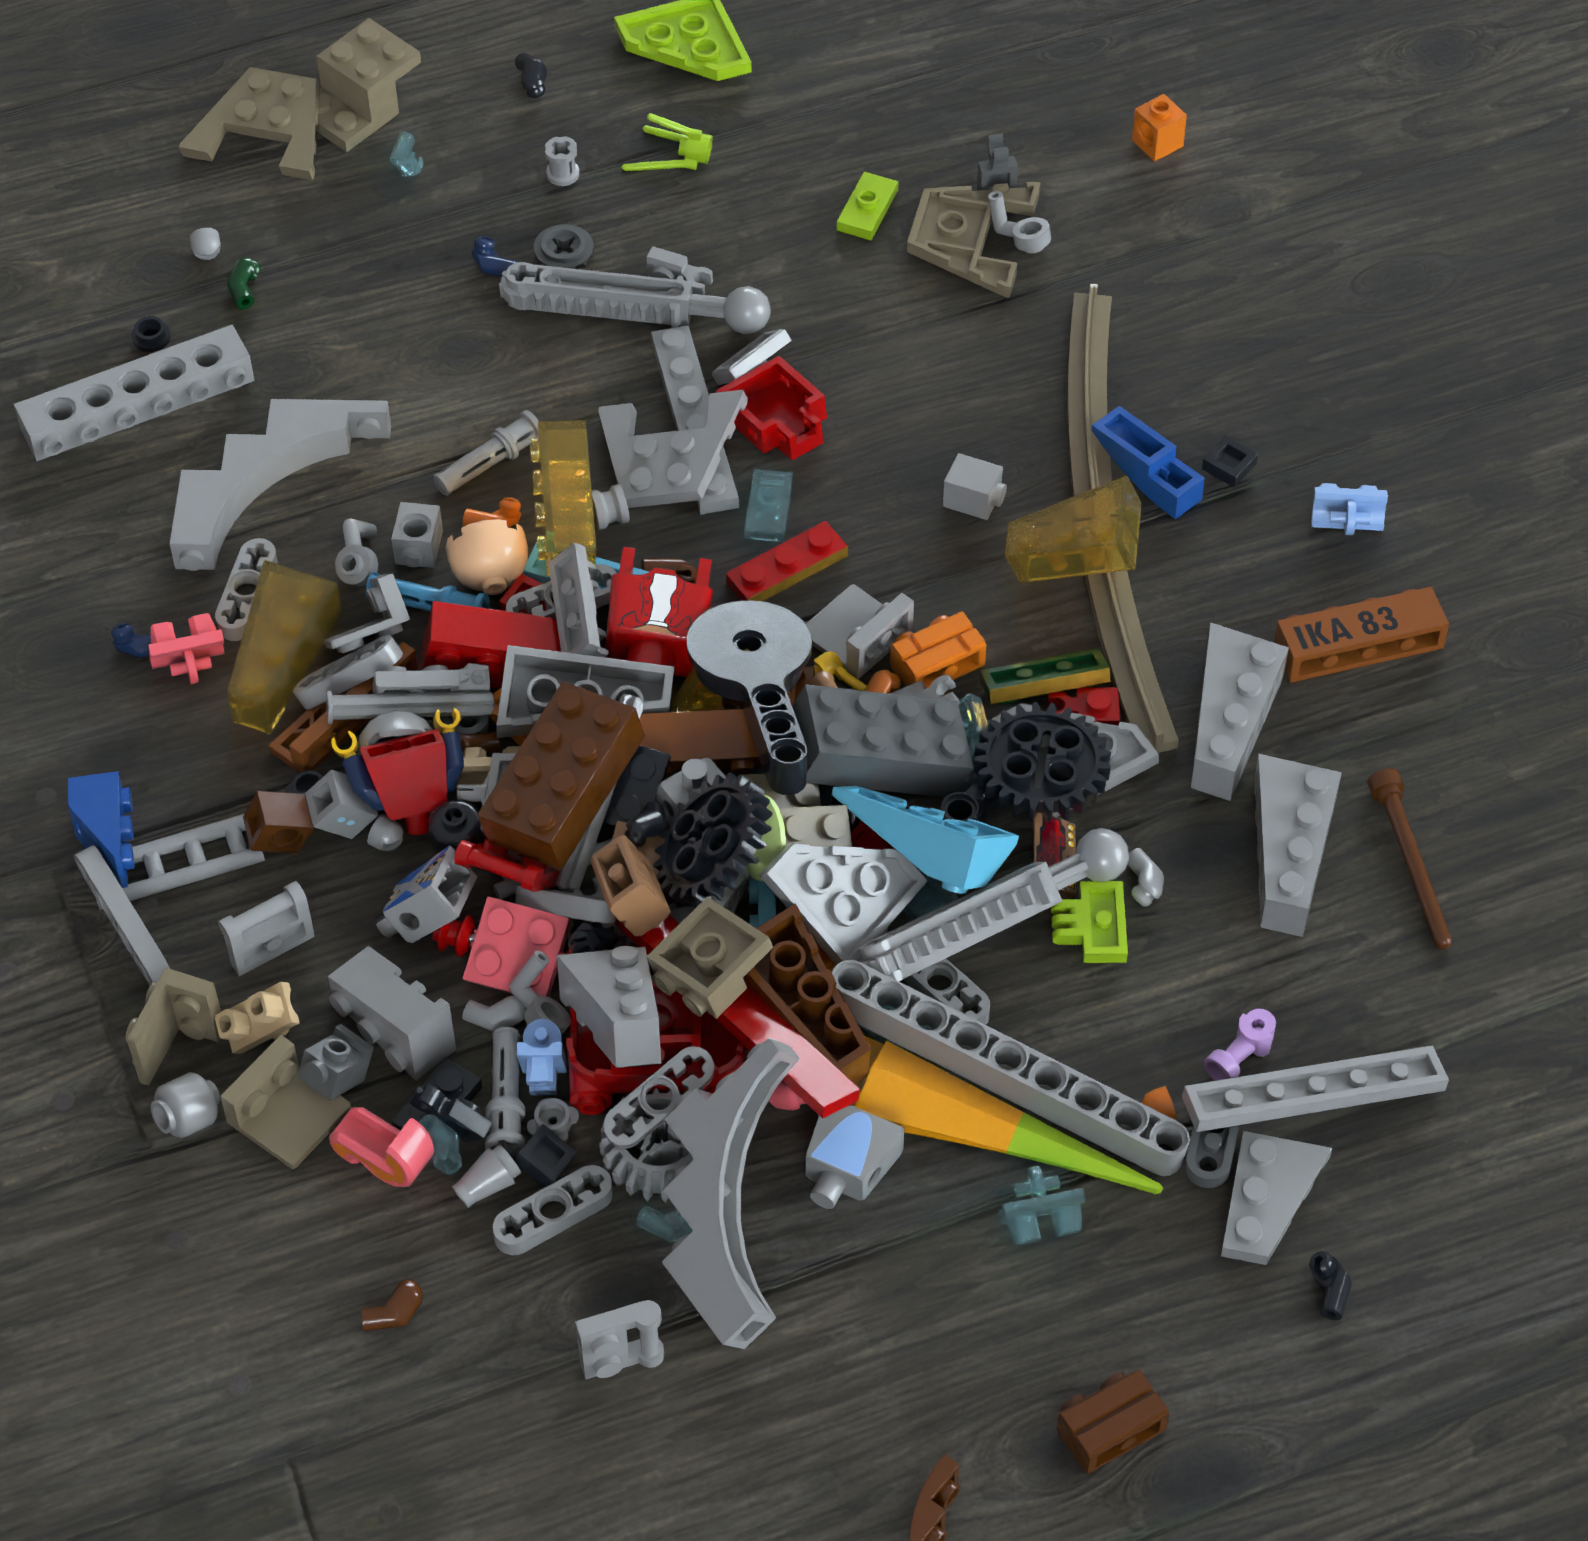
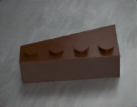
M795 903L756 928L770 938L773 948L743 977L744 982L849 1080L856 1084L868 1076L871 1049L847 1002H843L836 988L837 982L830 969H826L818 953V946L812 934L806 930L802 922V914Z

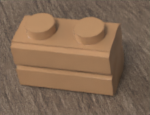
M625 835L618 836L592 855L590 861L609 910L620 922L623 921L624 926L635 937L642 936L650 929L657 927L669 916L670 909L654 874L651 862L640 851H637L636 846Z

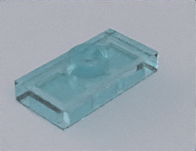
M754 469L744 539L784 542L793 485V472Z

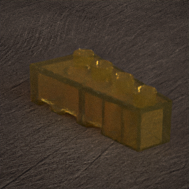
M586 420L539 421L537 438H530L531 462H536V470H532L533 494H539V503H535V527H542L543 536H537L538 560H545L546 576H550L548 563L574 542L585 546L587 561L596 565V541Z
M267 560L263 561L227 691L233 722L271 734L294 695V687L306 675L324 644L323 640L327 639L342 613L336 582Z

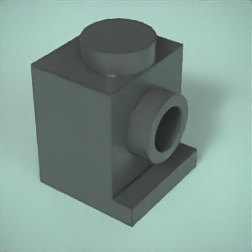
M340 1024L335 1027L332 1035L305 1049L297 1078L331 1101L364 1082L374 1047Z

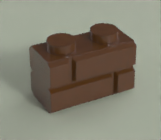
M1137 1369L1126 1376L1123 1372L1115 1373L1101 1384V1390L1087 1398L1084 1394L1075 1395L1062 1405L1061 1412L1058 1415L1057 1431L1067 1448L1073 1452L1074 1458L1085 1474L1095 1471L1167 1430L1168 1408L1158 1394L1153 1391L1151 1384L1141 1370Z

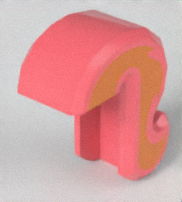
M363 1107L351 1108L329 1136L330 1144L339 1156L351 1164L361 1162L373 1175L394 1187L411 1186L434 1154L433 1141L429 1133L415 1119H409L400 1131Z

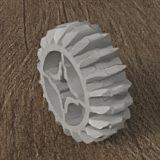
M655 1088L652 1094L646 1095V1102L655 1110H663L671 1104L673 1094L671 1090L668 1093H660ZM639 1100L630 1105L637 1110V1113L630 1119L624 1120L621 1116L615 1119L617 1129L613 1132L615 1136L618 1137L622 1133L627 1135L628 1138L633 1136L635 1132L632 1125L641 1116L645 1124L653 1120V1118L644 1113ZM666 1121L663 1122L635 1146L640 1150L641 1156L638 1160L631 1156L626 1149L618 1148L610 1143L604 1132V1123L601 1128L600 1154L604 1157V1168L608 1173H612L616 1186L626 1183V1191L630 1196L642 1190L643 1198L647 1202L653 1193H659L661 1199L666 1203L669 1198L663 1190L674 1180L673 1176L681 1166L694 1160Z

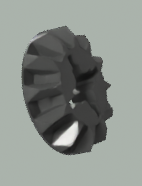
M560 224L551 226L543 230L534 242L535 260H539L543 266L575 269L576 266L586 267L588 259L593 257L594 243L592 237L587 231L575 225ZM560 248L561 250H566V249L570 248V249H571V253H568V252H566V251H562L561 253H557V249Z

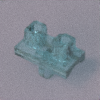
M1035 1166L1027 1170L1028 1181L1013 1185L1016 1197L1031 1194L1032 1198L1003 1204L1002 1209L998 1210L1000 1224L1007 1223L1015 1245H1022L1040 1240L1041 1236L1036 1218L1039 1216L1052 1215L1056 1237L1080 1232L1082 1230L1080 1207L1086 1202L1083 1188L1046 1195V1191L1060 1189L1059 1177L1056 1175L1043 1178L1040 1168Z

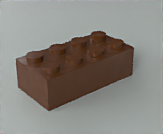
M562 681L477 814L488 842L562 871L645 737L636 708Z

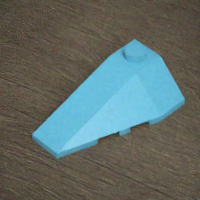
M859 786L833 787L832 796L843 805H847V808L923 873L942 881L943 889L954 893L966 894L968 889L986 887L1018 842V835L973 819H968L967 822L954 819L943 820L945 811L919 806H910L908 810L906 809L907 801L901 798Z

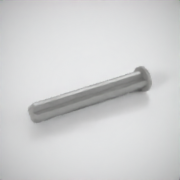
M331 691L326 693L328 724H332L333 720L374 719L382 713L394 710L408 711L419 717H434L438 709L440 710V717L452 716L453 708H456L461 716L491 715L494 711V697L490 691L332 695Z

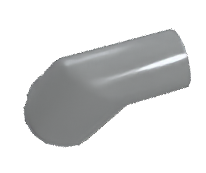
M514 995L504 998L491 1007L469 1000L464 1008L462 1019L494 1031L500 1027H513L525 1019L524 1012L526 1007Z

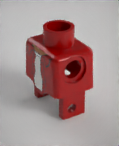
M623 547L619 573L611 577L605 649L609 651V654L605 658L674 666L673 676H694L696 674L695 667L687 654V634L692 623L701 614L711 609L713 590L708 586L712 560L700 558L696 584L683 581L674 570L654 568L649 573L633 575L635 548Z

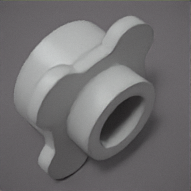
M543 1099L535 1109L534 1119L527 1123L528 1133L533 1136L539 1127L544 1124L563 1141L567 1142L569 1139L568 1131L572 1124L578 1122L579 1113L576 1108L568 1107L560 1099ZM550 1120H557V1123H556V1124H550L549 1121H550Z

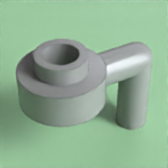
M994 191L988 195L994 231L1001 235L1013 237L1014 245L1017 249L1027 253H1037L1051 242L1048 221L1038 217L1026 218L1017 223L1007 221L1003 193Z
M349 518L343 523L346 547L337 555L335 570L340 580L344 583L364 586L370 574H373V572L377 573L378 559L370 548L362 546L361 537L373 539L377 534V528L374 524ZM355 558L356 566L351 571L350 563L352 559Z
M535 951L511 981L509 988L512 994L526 1007L524 1018L527 1026L534 1020L548 1019L558 1026L562 1035L571 1023L568 1012L554 999L547 996H538L530 987L549 963V958L541 951Z

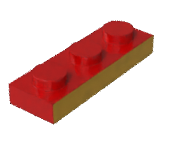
M824 521L726 573V584L741 601L763 602L848 556V546L827 521Z

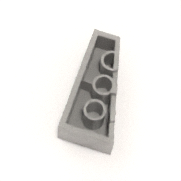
M508 645L496 725L497 738L528 735L562 681L618 702L623 694L636 696L644 704L641 714L667 713L670 706L674 666Z

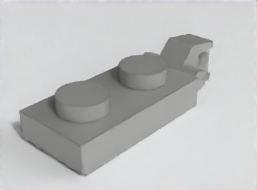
M468 663L460 670H448L446 666L433 665L424 668L423 671H407L402 666H390L382 669V671L375 672L372 690L373 694L489 691V667L487 665Z

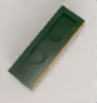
M1099 648L980 670L981 686L990 704H1010L1021 698L1037 695L1045 697L1053 692L1080 687H1095L1097 684L1111 682L1110 667Z

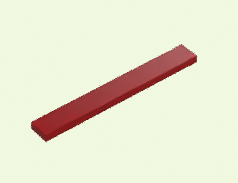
M668 914L669 916L660 925L650 929L642 936L635 937L624 926L623 921L620 922L617 917L614 923L638 947H645L647 955L679 925ZM748 986L718 1018H715L750 1051L757 1044L766 1041L768 1038L790 1045L800 1059L782 1081L822 1119L859 1101L860 1089Z

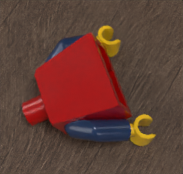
M456 708L452 709V724H444L440 720V710L438 709L433 717L435 730L359 748L361 755H356L358 742L356 736L351 731H348L352 739L350 748L341 750L337 747L334 737L331 741L335 753L345 759L342 762V766L353 791L373 810H385L389 820L405 818L407 831L410 835H422L429 832V812L434 811L443 802H447V795L455 790L464 768L460 734L455 732L461 716Z

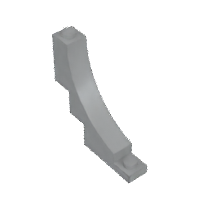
M271 399L266 435L226 434L221 470H181L170 538V548L175 569L190 571L215 570L219 552L234 522L247 506L276 482L311 464L349 454L351 438H390L392 426L388 401Z

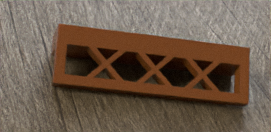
M402 642L398 646L402 650L403 655L393 666L405 667L407 671H418L415 649ZM374 677L350 688L345 695L373 694L372 684ZM325 701L304 712L268 745L269 751L298 773L307 770L314 771L335 752L331 744L333 737L339 748L350 738L348 731H351L353 734L356 733L370 719L333 720L332 724H328Z

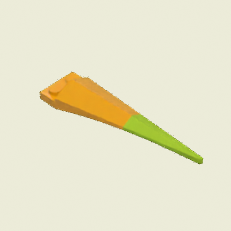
M864 1036L871 1049L868 1076L855 1084L860 1089L859 1101L851 1104L852 1106L904 1127V1133L955 1142L1046 1163L1153 1194L1162 1192L1163 1187L1160 1183L886 1040L883 1044Z

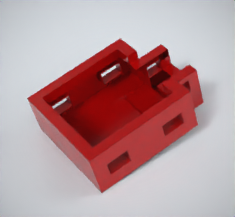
M780 356L716 390V393L735 390L744 391L748 398L747 405L744 411L739 410L734 424L736 429L764 454L777 447L793 461L823 444L821 422L827 419L825 395Z

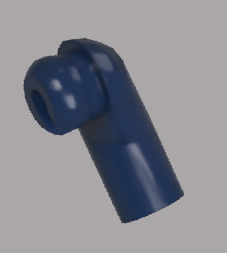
M479 236L475 239L472 257L482 272L502 277L503 271H506L509 266L518 262L498 257L497 253L493 250L495 242L492 238Z
M121 623L113 627L111 635L114 641L112 643L119 652L138 658L149 656L148 645L151 644V633L145 636L133 633V628L128 623Z

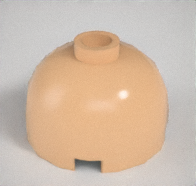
M483 520L462 527V536L454 541L451 535L447 539L446 552L451 570L457 580L469 589L484 592L488 595L504 592L507 587L511 586L524 573L527 564L528 545L523 528L516 524L517 530L508 528L506 520Z

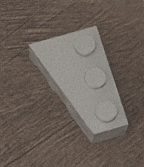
M367 946L328 976L331 990L329 1001L342 1017L349 1015L357 1023L360 1034L368 1043L374 1044L377 1042L385 1050L386 1058L397 1071L402 1072L405 1070L417 1081L443 1061L445 1057L447 1058L456 1051L450 1005L442 998L435 1003L422 995L426 992L423 984L417 980L411 985L407 984L399 977L402 974L399 967Z
M620 946L613 950L557 955L560 1001L565 1007L571 1006L574 1009L576 1020L582 1027L586 1025L593 1032L594 1042L613 1065L618 1068L661 1063L659 1016L645 947Z

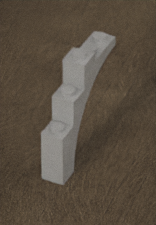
M771 1038L753 1047L748 1053L747 1060L734 1073L721 1079L713 1094L695 1088L693 1091L680 1097L675 1104V1109L664 1119L693 1156L694 1160L681 1166L675 1172L674 1180L663 1190L693 1231L680 1237L674 1243L672 1252L662 1263L722 1345L745 1349L776 1319L757 1286L746 1255L741 1226V1183L748 1147L759 1117L776 1087L800 1059L790 1045Z

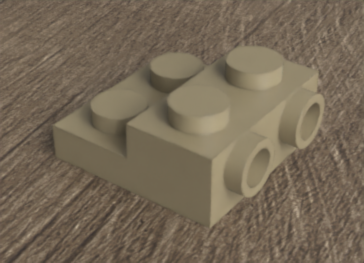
M707 897L646 957L654 972L652 980L662 992L670 996L677 991L683 995L682 1000L684 1004L697 1016H702L705 1012H708L715 1018H718L747 989L743 977L773 948V945L767 935Z

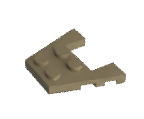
M250 67L183 139L179 145L182 156L212 162L225 133H238L289 143L279 164L282 175L313 180L315 176L313 161L317 145L315 141V128L318 125L320 87L317 79Z
M1026 182V187L1009 188L1008 183L994 184L992 190L972 191V186L924 188L907 241V252L999 295L1010 298L1017 274V263L981 256L992 221L988 195L991 192L1000 191L1003 193L1006 212L1033 217L1040 195L1041 183Z

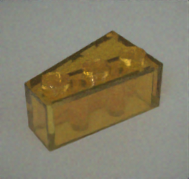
M1123 476L1009 522L1005 557L1020 583L1136 569L1141 501L1128 476Z

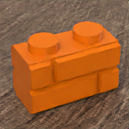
M963 611L950 617L942 615L934 619L929 627L916 633L908 631L898 636L890 646V665L894 673L899 676L900 681H903L905 687L921 680L928 688L940 676L949 675L952 680H955L985 666L987 645L977 629L973 628L972 623Z

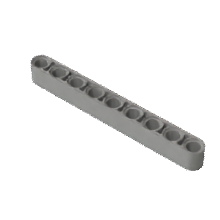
M845 960L833 968L832 975L837 982L836 988L843 1002H847L857 1024L1154 1174L1170 1176L1181 1168L1190 1137L1186 1127L1180 1122L861 962ZM843 986H851V987H854V988L857 989V990L849 991V990H846V989H844V988H842V987H843ZM881 1006H892L895 1008V1010H886L883 1009ZM920 1025L932 1026L934 1030L923 1029ZM966 1044L973 1047L974 1049L966 1050L961 1048L959 1045ZM1000 1064H1006V1065L1011 1066V1067L1014 1068V1069H1013V1070H1006V1069H1002V1068H1001L1000 1066H998V1065H1000ZM1046 1084L1051 1086L1053 1090H1045L1038 1085ZM1078 1105H1089L1094 1110H1085L1079 1107ZM1125 1124L1130 1126L1134 1130L1127 1131L1122 1129L1118 1125ZM1159 1145H1168L1171 1148H1173L1174 1151L1163 1150L1161 1147H1159Z

